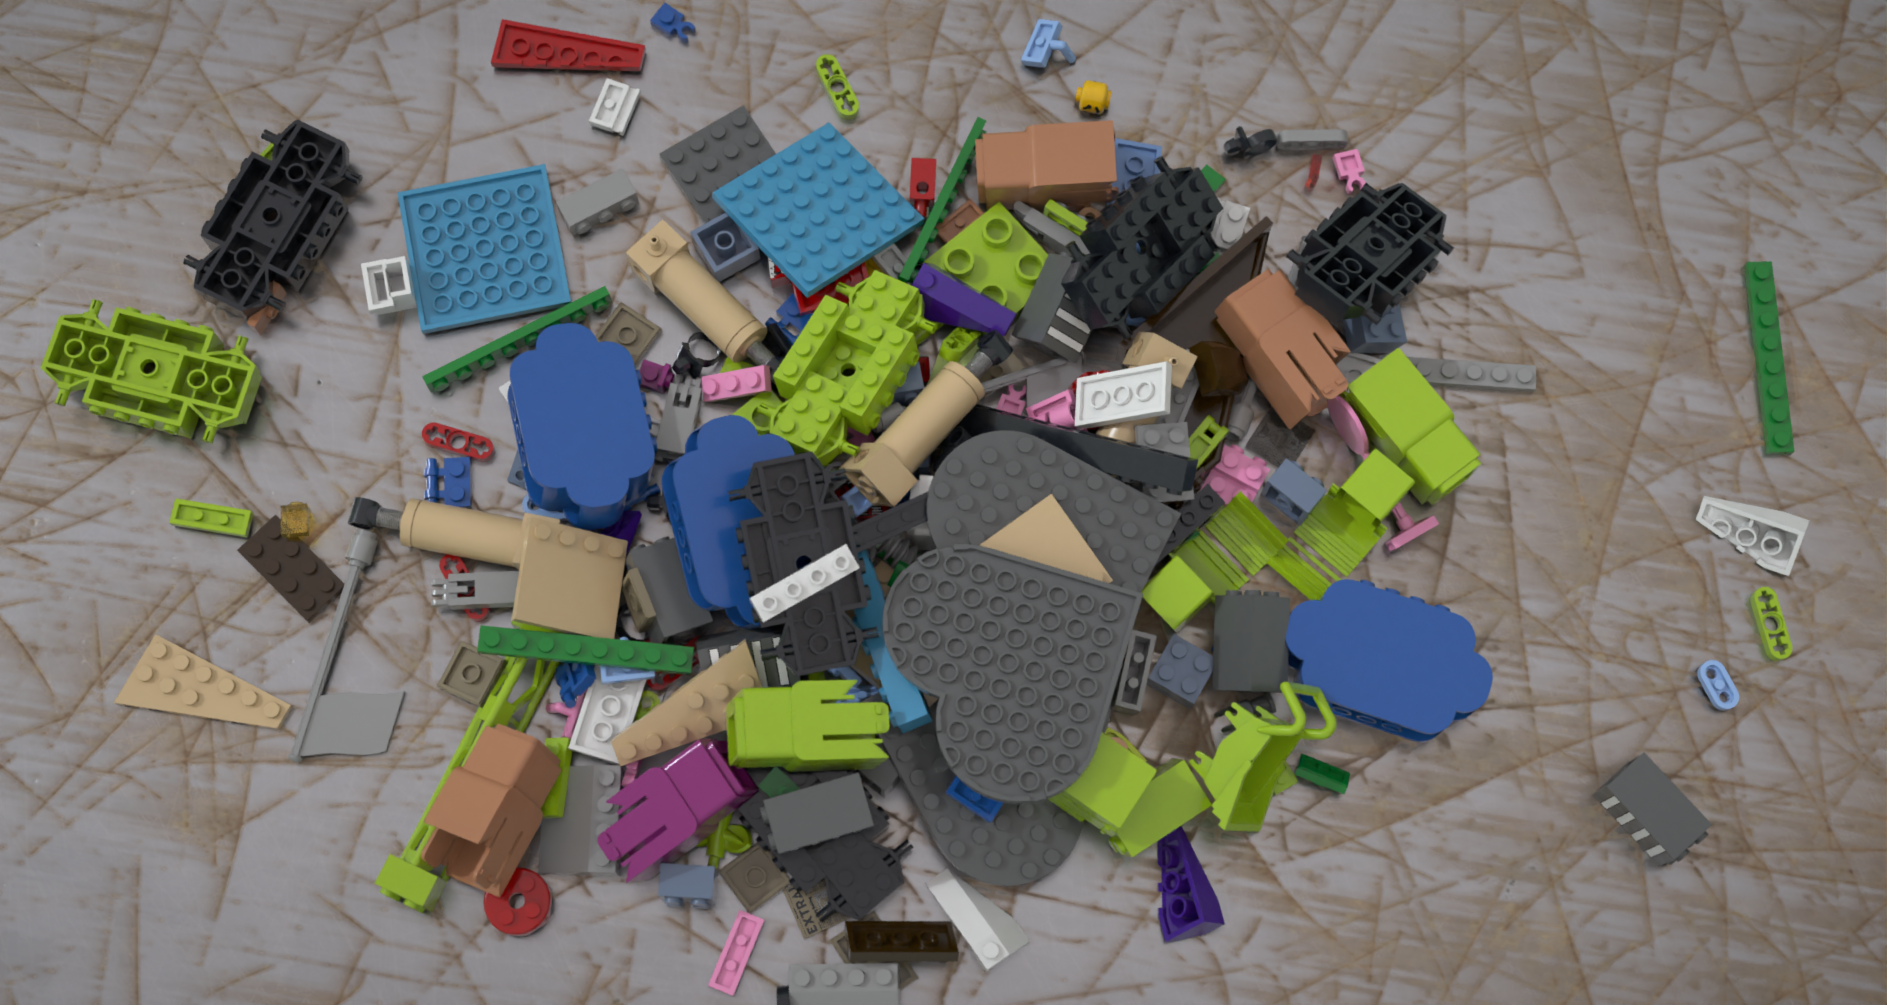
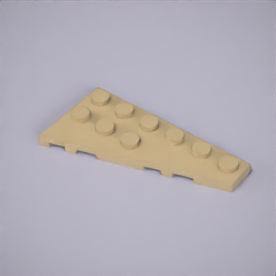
M156 634L114 701L116 705H127L148 710L153 709L206 719L211 718L280 730L293 708L290 704Z
M746 639L740 642L728 654L726 653L708 669L703 670L672 693L664 702L652 708L640 720H636L611 739L619 765L623 766L727 730V704L742 688H763Z

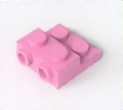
M1233 444L1230 447L1224 446L1220 463L1211 470L1202 486L1204 488L1208 484L1226 502L1224 507L1240 491L1253 502L1270 468L1266 467V461L1259 457L1251 459L1243 455L1244 450Z

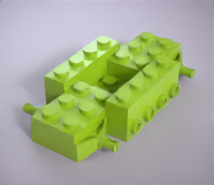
M874 270L870 277L858 283L855 287L842 282L838 283L836 292L848 296L849 308L846 303L827 295L824 296L773 375L780 396L788 400L777 406V408H772L763 402L757 408L758 413L770 418V434L785 439L791 445L795 455L813 452L823 466H826L839 453L842 454V452L853 457L857 456L860 447L846 440L848 427L868 436L872 428L875 429L878 426L882 412L891 405L894 393L898 387L903 386L911 366L914 367L919 360L920 354L914 333L923 329L933 334L937 329V323L924 318L925 304L918 288L877 270ZM848 368L856 370L852 376L842 375L843 371Z
M92 299L88 312H84V314L59 316L40 367L58 384L57 387L60 390L54 402L55 404L65 407L69 394L72 391L86 389L82 403L89 408V412L92 414L192 438L200 417L207 426L202 441L209 442L210 444H213L214 437L219 428L247 423L262 379L261 371L245 356L244 351L249 341L247 337L238 335L234 349L222 351L224 347L223 342L215 334L214 329L208 326L199 325V327L189 326L190 324L184 320L175 319L173 322L165 320L164 316L156 313H150V316L141 314V311L132 307H126V309L116 307L109 328H107L98 319L103 302ZM147 363H155L156 368L152 373L145 374L143 372L144 366Z

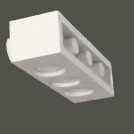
M847 544L749 598L763 623L859 569V566Z

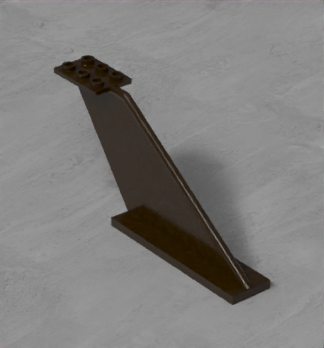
M1267 216L1264 217L1189 282L1158 314L1150 316L1133 331L1131 337L1121 341L1115 360L1123 366L1122 362L1137 332L1155 333L1185 350L1201 341L1221 342L1238 350L1217 322L1218 316L1214 311L1226 297L1261 274L1273 222ZM1198 387L1184 421L1187 422L1188 437L1194 433L1208 415L1212 416L1215 419L1214 422L1220 427L1225 426L1228 429L1235 395L1202 396ZM1209 430L1204 433L1211 439L1214 437V434ZM1225 438L1196 471L1193 484L1194 495L1202 488L1201 484L1205 481L1203 477L1220 463ZM1182 501L1161 502L1176 511L1184 504Z

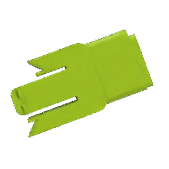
M1400 348L1395 349L1348 384L1350 393L1344 391L1339 394L1358 416L1368 438L1369 450L1371 452L1374 449L1380 451L1415 481L1410 491L1422 505L1427 501L1432 506L1438 503L1468 480L1482 464L1478 460V457L1481 455L1480 452L1454 423L1455 417L1451 409Z
M857 680L799 681L792 687L742 688L726 706L729 766H736L737 768L784 767L791 772L874 769L889 758L876 745L882 744L883 739H875V734H884L889 730L888 706L883 702L836 703L838 700H854V695L845 694L853 687Z
M1102 732L1094 757L1083 775L1069 788L1048 800L1080 822H1083L1085 819L1100 829L1099 832L1102 834L1106 833L1109 836H1114L1118 831L1115 827L1121 828L1157 771Z

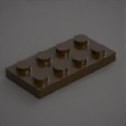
M277 515L273 516L237 550L308 623L343 591L344 583Z
M845 921L844 931L850 961L860 963L868 961H884L887 963L895 961H911L914 963L922 961H937L940 963L958 961L959 951L951 921Z

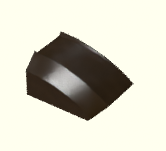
M1201 341L1189 348L1190 353L1198 356L1194 366L1202 396L1240 395L1249 381L1241 353L1238 350L1216 341Z

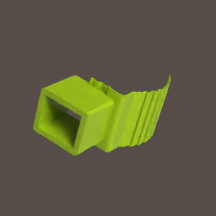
M1374 449L1341 488L1334 483L1332 484L1328 493L1322 498L1302 525L1294 531V534L1347 577L1384 535L1388 528L1382 522L1409 492L1415 481L1380 451ZM1292 537L1288 538L1292 545L1336 582L1341 580ZM1286 545L1266 562L1310 600H1320L1325 591L1332 585Z
M1241 491L1205 526L1252 576L1266 565V562L1272 556L1274 557L1289 541ZM1202 530L1198 532L1199 536L1183 545L1175 554L1169 553L1171 561L1144 586L1141 592L1143 593L1142 597L1177 633L1209 602L1215 605V595H1226V590L1237 591L1249 580Z

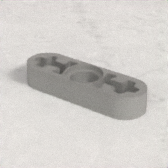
M1342 129L1284 130L1276 134L1278 139L1277 148L1281 150H1336L1348 146V133Z

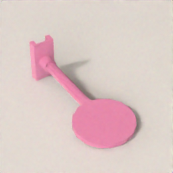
M1339 395L1332 400H1328V410L1338 433L1350 449L1361 455L1363 460H1365L1369 456V444L1366 432L1352 407ZM1399 502L1392 512L1397 519L1396 523L1401 531L1384 542L1390 552L1437 526L1439 523L1434 515L1414 523Z

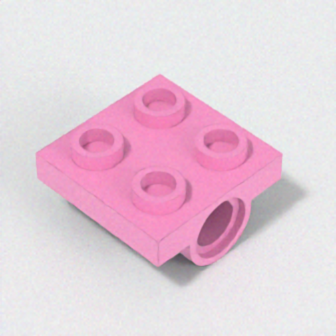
M1073 389L1063 391L1026 408L1028 416L1031 418L1078 429L1075 427L1076 397Z

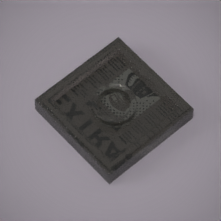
M1271 405L1245 447L1279 468L1286 458L1290 461H1297L1316 430L1301 421L1290 430Z

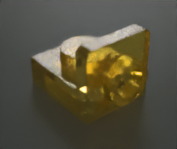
M291 502L289 505L281 506V535L283 538L309 536V518H312V511L307 503Z

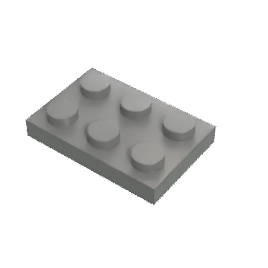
M1187 422L1134 426L1136 444L1190 457ZM1139 481L1140 492L1159 502L1194 500L1193 489L1192 491L1182 492V495H1173L1166 492L1167 488L1158 486V489L1146 488L1142 486L1143 482Z

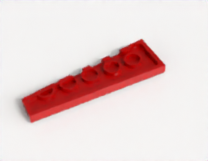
M502 19L491 65L492 67L641 71L646 47L642 44Z

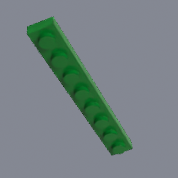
M977 117L898 280L913 284L919 272L914 268L917 262L923 263L929 251L925 249L927 242L933 243L939 231L935 229V225L937 222L942 224L948 212L944 207L947 202L952 204L958 192L954 187L957 182L962 184L968 171L964 169L966 162L971 164L976 155V150L973 149L975 139H983L982 134L987 132L983 130L986 120Z
M1772 261L1747 262L1744 265L1766 455H1789L1795 451Z
M603 286L422 376L430 392L442 391L450 383L458 379L464 380L470 377L472 372L480 368H488L502 357L513 356L518 352V349L526 345H535L539 334L547 327L557 324L579 323L586 318V315L594 311L601 312L612 303L610 294L606 286Z
M480 625L477 653L691 675L694 647Z

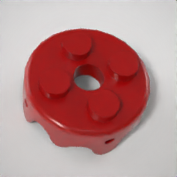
M517 867L500 897L485 892L483 900L484 911L490 923L502 933L513 936H527L548 922L551 915L553 896L547 882L539 874L527 868ZM522 894L525 898L524 905L518 909L512 908L510 905L512 896Z

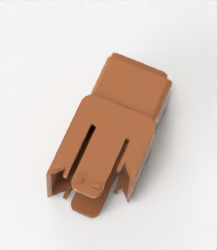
M1112 120L1038 124L1026 127L1025 131L982 134L983 139H975L979 204L986 203L987 211L998 202L1006 209H1013L1014 203L1021 201L1030 208L1044 213V207L1049 199L1055 202H1062L1068 207L1069 211H1081L1084 208L1091 207V202L1111 203V201L1116 200L1115 196L1119 194V188L1112 187L1111 184L1117 181L1115 131Z
M1267 269L1226 297L1214 312L1218 316L1217 322L1243 355L1242 359L1246 372L1291 430L1305 416L1313 417L1328 406V400L1334 399L1348 388L1347 379L1336 365L1351 351L1329 321L1295 295L1297 290L1281 269L1274 274L1270 269Z
M497 724L495 729L485 726L463 767L457 766L452 770L424 820V823L436 828L423 848L422 860L434 868L440 864L446 865L447 876L500 897L541 824L543 817L541 807L562 771L558 767L561 760L540 740L501 724Z

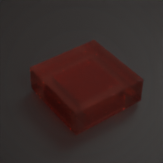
M1312 154L1308 165L1305 186L1314 187L1320 173L1321 155Z

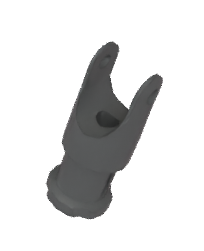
M1263 692L1262 696L1252 700L1245 699L1238 702L1239 705L1257 717L1262 715L1256 710L1257 706H1262L1272 714L1277 712L1274 701L1268 692ZM1229 706L1216 712L1214 717H1221L1225 715L1226 711L1237 714V710ZM1233 724L1222 728L1221 732L1225 733L1236 728Z

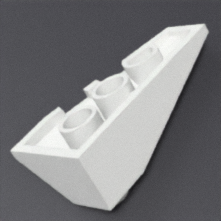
M1708 496L1703 497L1696 520L1709 530L1736 545V549L1742 553L1746 552L1756 559V563L1763 568L1787 576L1790 575L1810 521L1783 511Z
M948 868L925 883L985 972H988L1030 942L1013 917Z

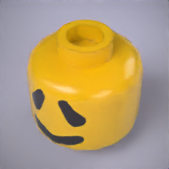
M1086 80L1083 87L1077 88L1075 101L1080 102L1079 108L1081 111L1100 115L1104 112V109L1108 110L1112 91L1108 90L1106 83Z

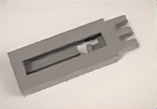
M1021 201L1014 203L1013 217L1023 224L1022 227L1033 239L1059 255L1061 252L1070 254L1066 245L1072 241L1076 242L1082 253L1085 255L1090 254L1078 235Z
M677 374L675 383H670L656 439L657 452H655V456L675 460L685 454L686 441L694 431L702 398V378L697 377L695 385H691L692 376L687 375L684 384L681 383L682 374ZM686 399H690L688 408L678 407V402L680 405H686Z
M519 571L448 574V579L432 580V587H442V589L432 590V597H442V599L432 600V607H450L451 610L514 607ZM469 587H475V597H458V593L469 594Z

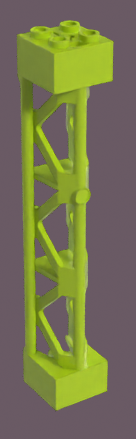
M511 621L514 629L567 634ZM505 656L504 659L507 661V664L484 707H479L401 857L398 858L389 854L375 881V884L381 887L380 893L397 902L404 898L403 904L420 913H423L425 909L433 912L450 877L446 875V866L440 877L429 873L428 871L433 870L434 867L429 866L421 858L423 848L436 828L424 823L428 812L452 770L460 765L463 767L485 726L493 728L497 724L506 727L510 725L516 728L517 731L524 733L560 662L551 661L543 676L545 660H537L532 686L511 704L507 702V699L528 659ZM531 700L520 723H518L511 716Z

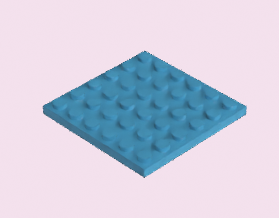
M830 122L717 189L712 195V199L807 298L924 224V217Z
M545 164L397 192L419 322L423 334L563 307L572 302Z

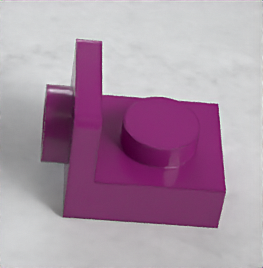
M644 359L639 369L641 374V385L639 386L664 395L666 388H669L670 383H673L675 377L671 365L666 363L665 366Z

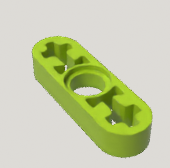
M830 54L820 56L816 61V71L838 115L844 120L856 118L859 114V102L837 59ZM824 63L831 66L833 76L829 77L828 70L823 68ZM835 82H841L845 88L841 92H834L831 89V85ZM846 97L848 105L852 106V111L844 109L843 98Z
M957 327L943 340L939 356L949 362H959L978 344L982 331Z
M1761 587L1752 593L1750 603L1766 655L1773 661H1782L1791 655L1792 643L1777 594L1769 587ZM1763 595V597L1769 598L1766 605L1763 601H1759L1758 598ZM1766 608L1767 611L1773 609V611L1767 612L1764 615L1762 614V612L1766 610ZM1767 617L1776 620L1778 627L1775 631H1771L1765 626V619ZM1778 633H1780V637H1778V638H1775V637H1774L1773 639H1770V637L1775 636V635H1777ZM1776 645L1783 646L1784 651L1781 653L1774 651L1773 647Z

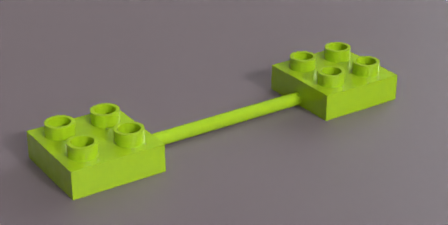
M998 202L923 263L935 264L1017 313L1012 323L1013 325L1018 321L1048 254L1009 211ZM931 321L937 323L936 331L944 325V323ZM923 329L916 331L914 336L917 346L930 337L932 333ZM982 332L981 337L986 335L987 332ZM772 390L771 392L757 394L732 414L750 421L756 428L758 436L770 434V418L757 412L760 403L763 402L772 408H777V406L782 404V401ZM832 460L831 462H829L826 466H824V468H826L828 465H830V464L833 463L834 461Z

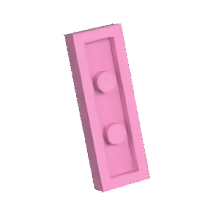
M761 365L703 376V402L710 403L771 392L770 366Z
M739 910L708 984L709 987L734 997L765 922L764 919Z

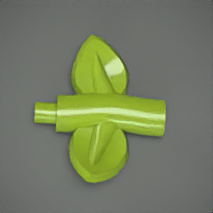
M734 811L719 822L718 828L714 833L695 846L700 848L707 846L706 856H709L707 866L718 868L719 859H724L725 850L730 853H741L752 846L751 833L742 824L730 825Z

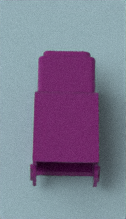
M698 739L664 766L650 768L606 801L609 804L624 806L617 811L618 815H621L636 803L640 805L598 836V845L611 861L619 860L629 853L631 857L621 863L622 867L629 864L627 883L650 880L660 873L661 863L672 864L714 833L722 819L752 798L759 789L746 768L729 766L728 742L718 741L717 739Z

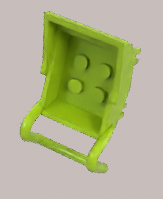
M1286 681L1281 683L1280 689L1295 717L1294 724L1280 720L1262 706L1256 707V710L1262 714L1260 718L1238 703L1233 702L1231 706L1237 710V715L1235 716L1231 711H1226L1225 715L1235 726L1236 730L1222 740L1214 759L1201 751H1196L1195 755L1201 759V763L1198 764L1195 759L1189 760L1190 765L1205 780L1204 783L1215 799V802L1212 804L1214 808L1212 813L1221 820L1218 825L1224 831L1260 832L1278 779L1286 769L1285 764H1283L1301 739L1324 740L1335 732L1336 718L1319 687ZM1295 693L1313 696L1326 722L1323 729H1304L1306 715Z

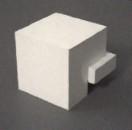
M405 256L361 264L370 314L378 313L381 315L417 308L411 269Z

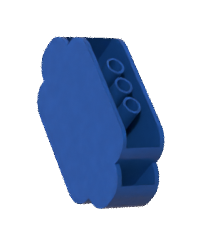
M565 323L552 325L539 334L536 341V350L526 351L518 355L510 367L509 376L511 384L508 389L507 399L526 491L529 499L537 507L547 511L563 510L566 519L580 529L594 530L607 528L620 520L624 513L626 501L639 498L645 493L649 486L653 464L655 463L657 443L655 437L650 435L649 430L652 429L651 417L645 413L644 407L647 405L644 392H640L639 385H641V374L639 370H635L631 354L622 345L610 341L597 342L593 332L580 324Z
M728 415L710 420L696 428L689 435L685 445V454L667 465L663 472L661 483L688 593L692 601L700 608L708 611L724 609L727 617L736 626L744 629L759 628V623L754 624L751 610L753 605L749 600L751 597L748 595L746 581H749L750 577L748 570H743L741 554H745L743 543L738 544L735 528L739 527V522L742 520L762 517V515L749 499L746 500L745 498L730 502L728 490L744 488L747 485L753 463L795 454L791 445L782 437L774 434L758 436L756 428L750 421L741 416ZM801 556L796 561V566L799 570L811 564L806 556Z
M1344 579L1333 583L1320 600L1302 602L1289 615V624L1285 638L1289 649L1288 666L1296 670L1293 683L1319 687L1333 714L1414 742H1426L1439 735L1452 721H1460L1470 716L1486 702L1489 696L1493 674L1487 660L1474 652L1476 644L1474 629L1468 620L1461 615L1450 612V608L1446 606L1435 605L1434 607L1425 604V600L1419 597L1411 596L1407 598L1401 596L1397 590L1377 588L1374 583L1367 580H1360L1359 582ZM1296 693L1304 704L1319 710L1313 696Z

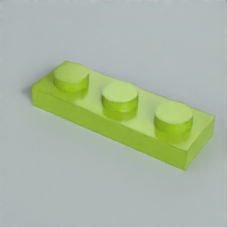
M175 498L169 523L172 526L248 538L254 513L251 510Z
M568 737L546 738L545 746L561 760L558 767L562 771L541 807L542 818H563L572 750H568L571 741Z

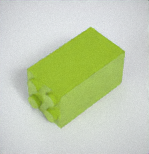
M1171 758L1156 768V774L1121 828L1115 827L1118 830L1117 833L1108 839L1115 853L1120 852L1121 855L1134 857L1212 806L1184 759Z

